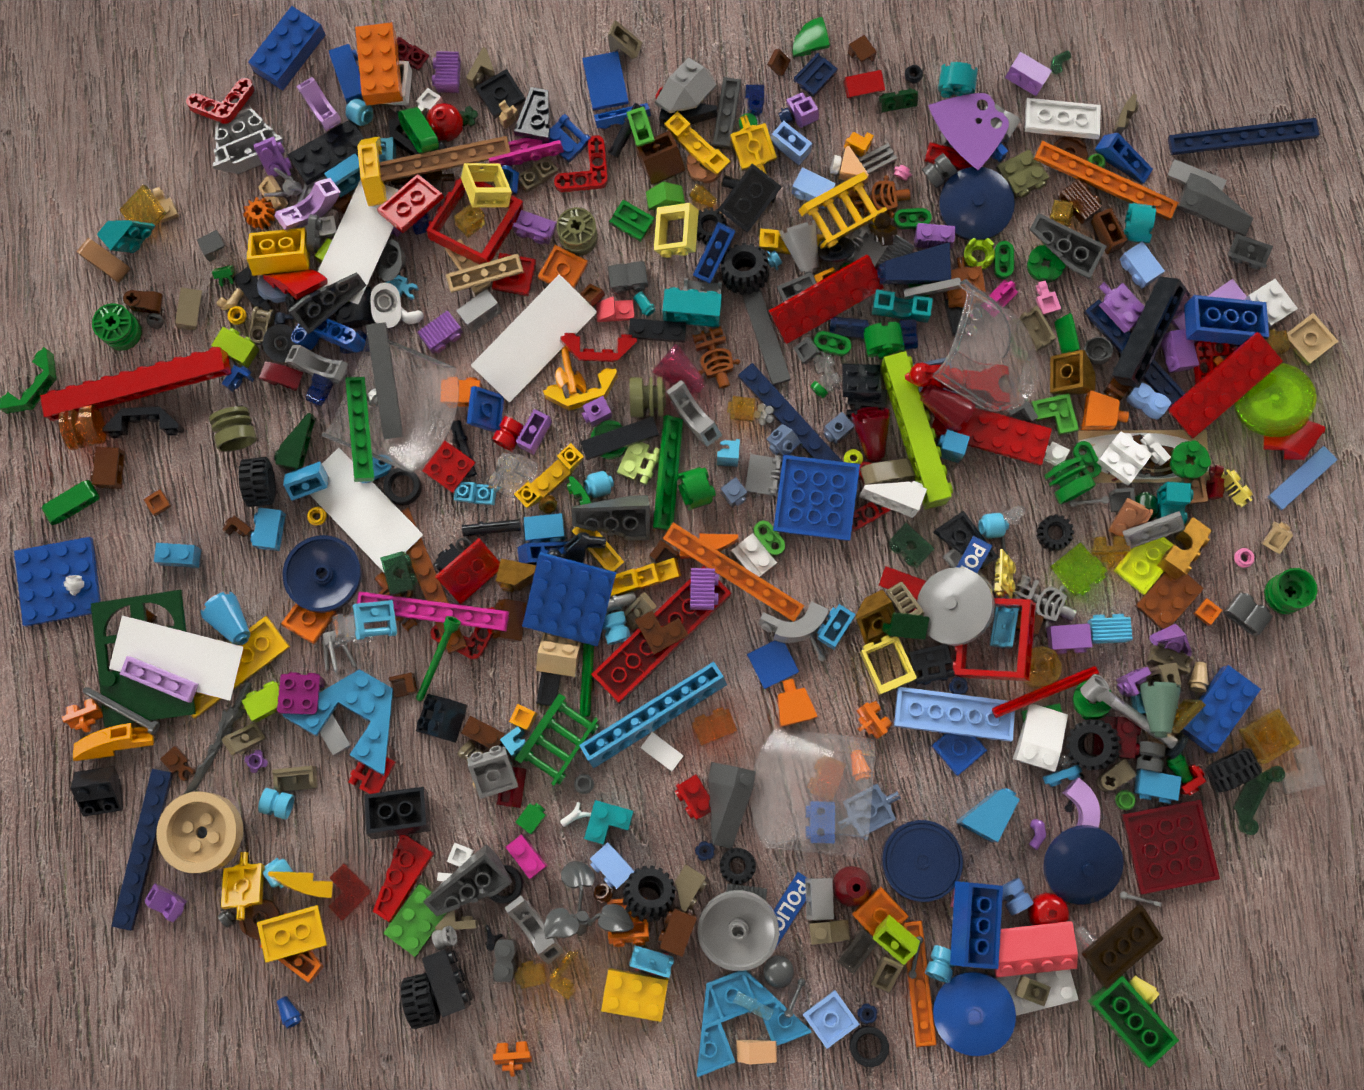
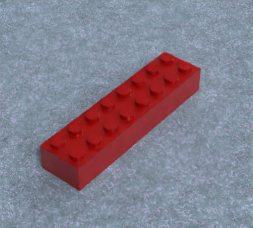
M690 578L654 613L661 627L679 618L688 633V637L654 655L638 628L591 674L592 677L621 704L731 597V592L718 581V586L714 585V593H718V605H714V610H690Z

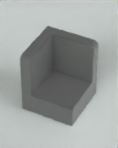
M217 230L197 239L203 255L209 262L216 259L214 252L225 247L222 241L223 238Z
M1029 401L1008 412L1006 415L1030 423L1035 422L1038 418Z
M1119 488L1109 493L1111 512H1119L1127 498L1135 501L1134 488Z

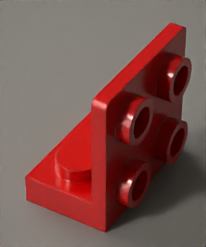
M697 774L676 785L677 790H675V793L680 802L683 800L686 802L688 807L685 810L690 819L695 818L697 821L711 812V807H709L710 796Z

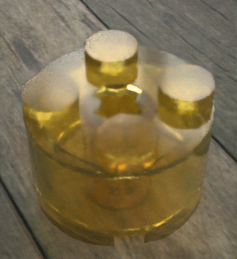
M1048 647L1033 648L1030 681L1023 682L1033 688H1042L1055 682L1062 671V665L1057 653ZM1039 663L1041 664V668L1043 669L1041 671H1038V667H1036V665Z

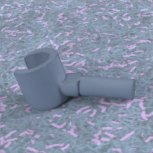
M278 312L275 314L274 322L276 325H285V319L294 318L289 314Z

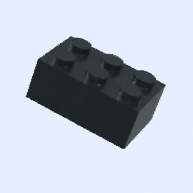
M752 163L718 210L748 233L782 186Z
M424 786L364 795L366 834L371 839L431 831L429 797Z
M449 947L422 958L442 1018L471 1005L472 995L470 990L464 986L463 981L466 979L463 970H459L456 962L459 959L455 950Z

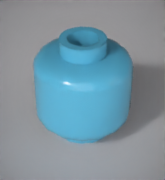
M353 99L346 105V117L353 123L364 126L373 119L372 106H366L365 102L361 99Z
M604 471L589 474L584 481L587 495H591L593 498L610 494L611 487L614 486L612 477L608 476Z
M1001 513L985 514L979 520V532L987 539L1001 538L1005 535L1006 530L1009 529L1008 519H1005Z
M276 858L264 866L263 875L272 888L279 886L282 889L285 886L268 876V872H293L285 859L279 860V858Z

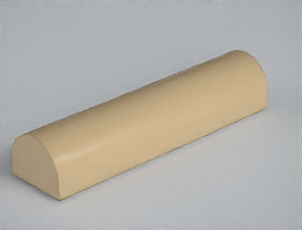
M514 254L448 273L446 278L451 293L524 273L519 254Z

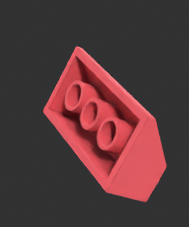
M1072 921L1001 929L998 969H994L996 978L1077 969L1078 952Z

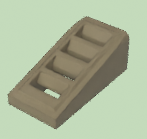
M899 582L886 590L887 596L899 613L906 614L915 608L916 610L909 614H925L903 582Z

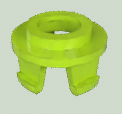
M989 238L985 240L971 239L964 250V260L970 267L982 266V269L989 267L995 257L993 241ZM973 251H983L985 253L984 261L977 262L972 256Z

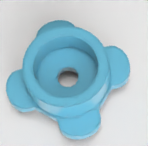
M767 251L769 266L771 268L775 267L778 270L777 266L782 264L780 257L776 251L771 253Z

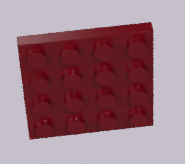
M1201 799L1121 814L1139 894L1220 879Z

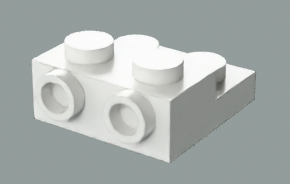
M1121 431L1097 461V464L1128 486L1152 454L1146 445H1139L1133 440L1131 434Z

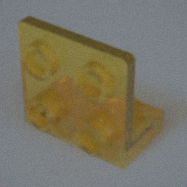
M577 949L574 952L570 950L562 960L564 963L562 968L557 967L549 977L552 980L549 985L567 1000L576 990L573 988L574 984L569 979H561L560 977L580 952Z

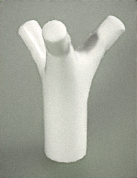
M577 802L575 809L568 816L560 820V822L565 827L576 819L586 816L590 817L591 813L581 812L579 810L581 803Z

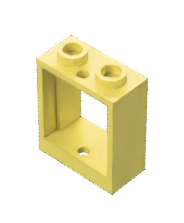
M464 163L461 180L472 208L509 207L512 191L500 164ZM474 182H494L496 187H476Z
M691 203L657 207L654 251L665 258H670L672 255L686 256L688 253L696 252L699 209ZM684 219L683 242L666 244L668 221Z
M887 635L881 638V642L874 645V642L863 646L864 650H861L860 655L878 695L917 679L898 637ZM893 644L906 675L881 685L868 654Z

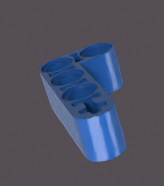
M328 318L309 334L297 324L291 335V339L295 344L301 345L308 350H312L315 347L319 338L355 353L362 351L365 347V340L355 330Z

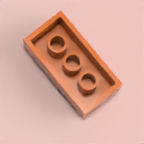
M393 23L355 27L361 92L366 106L403 101L397 36Z

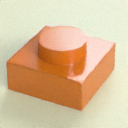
M1206 598L1193 614L1210 626L1222 612V609Z

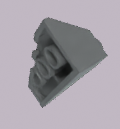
M1190 173L1176 209L1246 236L1253 217L1210 180Z

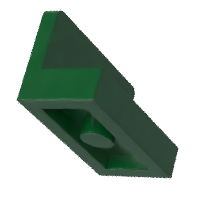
M894 612L891 623H883L882 631L889 636L925 640L930 618L923 615Z

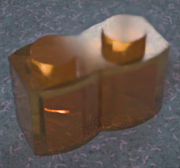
M723 707L713 710V715L706 717L703 714L694 718L695 722L692 723L700 746L737 732L729 708L724 710Z

